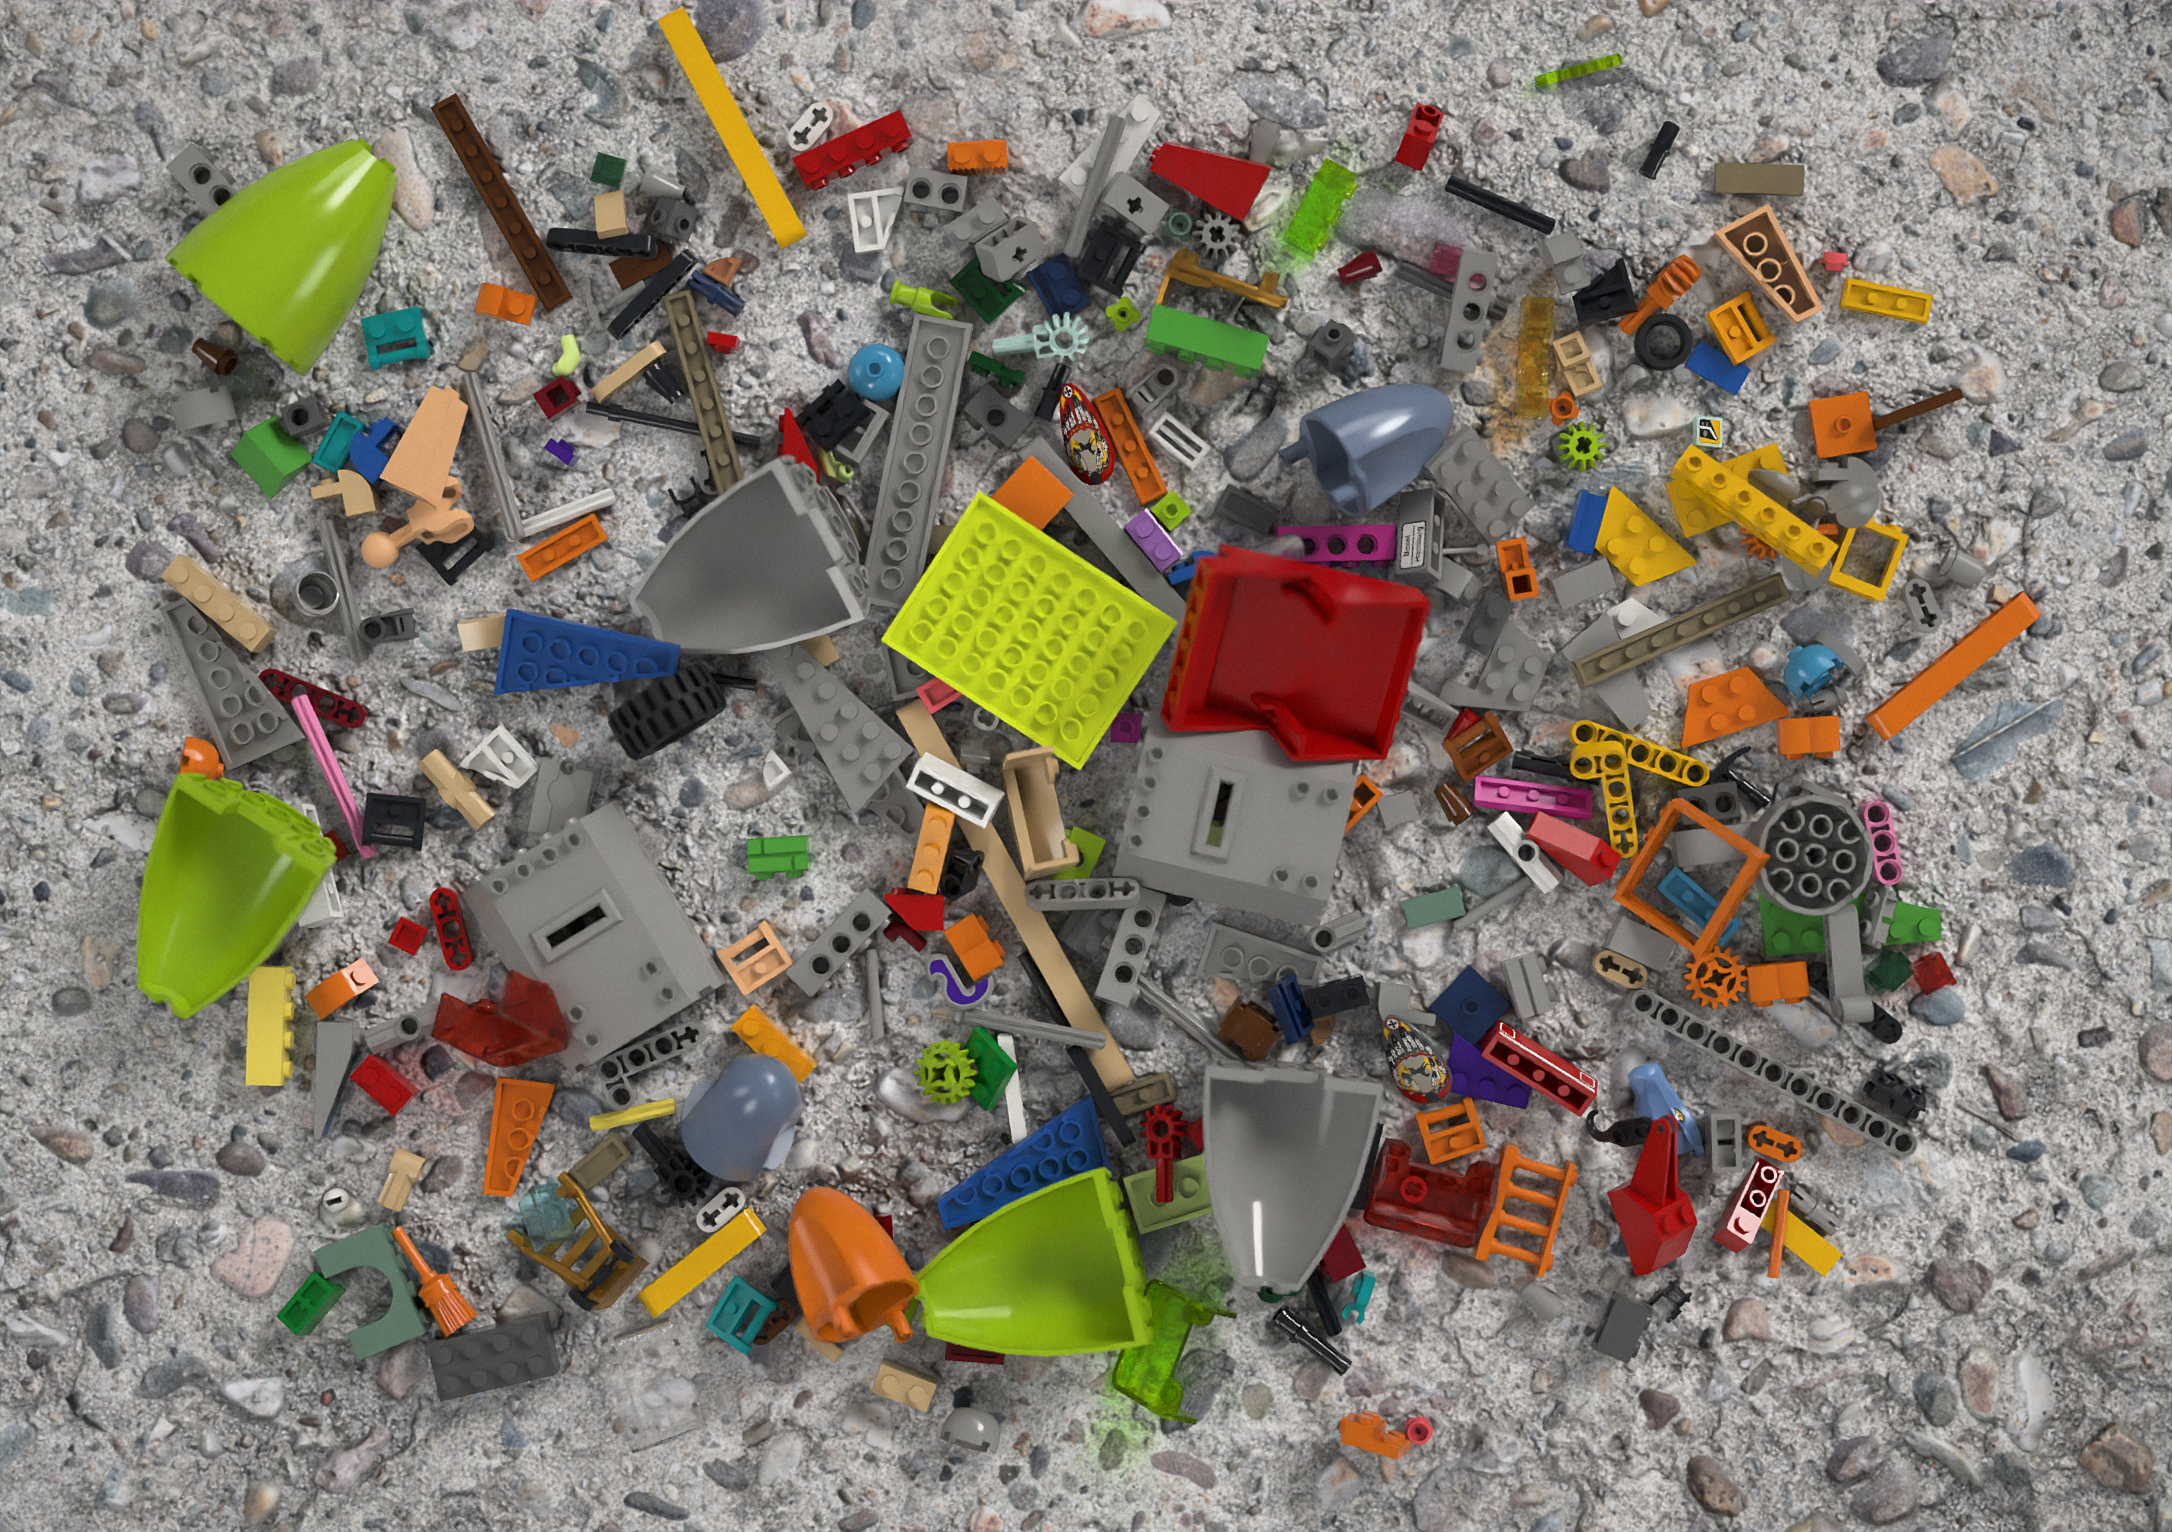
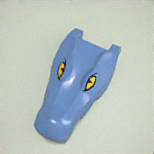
M1647 1062L1635 1067L1628 1074V1079L1635 1095L1634 1105L1637 1117L1646 1116L1654 1121L1665 1114L1672 1115L1678 1123L1677 1156L1691 1150L1696 1158L1704 1156L1702 1139L1696 1121L1689 1109L1679 1099L1674 1089L1668 1084L1660 1066L1655 1062Z

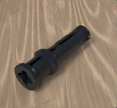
M1286 1304L1277 1310L1269 1323L1270 1326L1273 1328L1278 1327L1289 1336V1341L1295 1344L1300 1343L1322 1362L1331 1367L1339 1376L1347 1372L1352 1361L1311 1330L1307 1320L1299 1319L1289 1311V1306Z

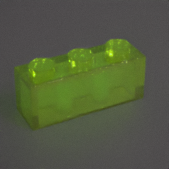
M1326 158L1288 226L1282 241L1312 257L1316 250L1322 252L1330 236L1326 235L1330 224L1336 227L1344 213L1340 209L1344 199L1350 201L1358 187L1354 183L1357 174Z

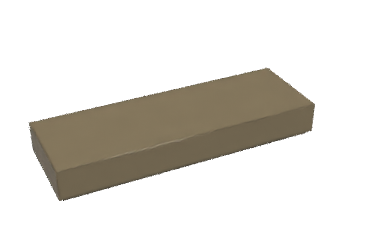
M1715 163L1713 194L1804 195V165Z
M1169 1071L1128 1083L1109 1093L1123 1117L1152 1108L1157 1104L1162 1105L1177 1100ZM1092 1095L1099 1124L1108 1122Z

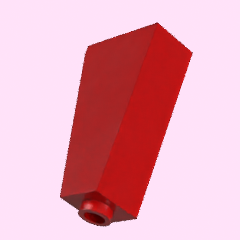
M1169 141L1163 143L1162 147L1157 144L1149 158V161L1153 162L1149 170L1241 222L1246 218L1273 169L1269 164Z

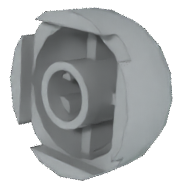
M971 1402L970 1407H959L951 1412L944 1423L940 1438L947 1442L949 1438L955 1439V1445L987 1453L989 1447L992 1454H996L1001 1431L996 1418L987 1413L988 1407Z

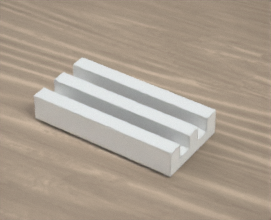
M1167 411L1163 413L1147 433V435L1192 471L1211 449L1208 444ZM1165 420L1202 448L1201 452L1198 453L1163 424ZM1160 429L1195 459L1191 462L1156 433L1157 430Z

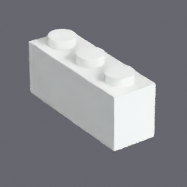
M927 752L917 762L906 785V788L983 828L994 817L1005 794L1001 790Z

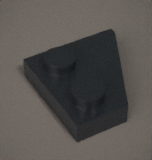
M1623 257L1616 260L1615 266L1604 275L1600 273L1594 278L1590 286L1582 288L1572 296L1580 327L1638 312Z

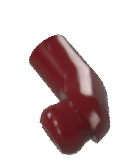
M892 921L883 930L884 936L891 942L896 941L900 936L917 952H920L927 945L926 939L916 930L905 924Z

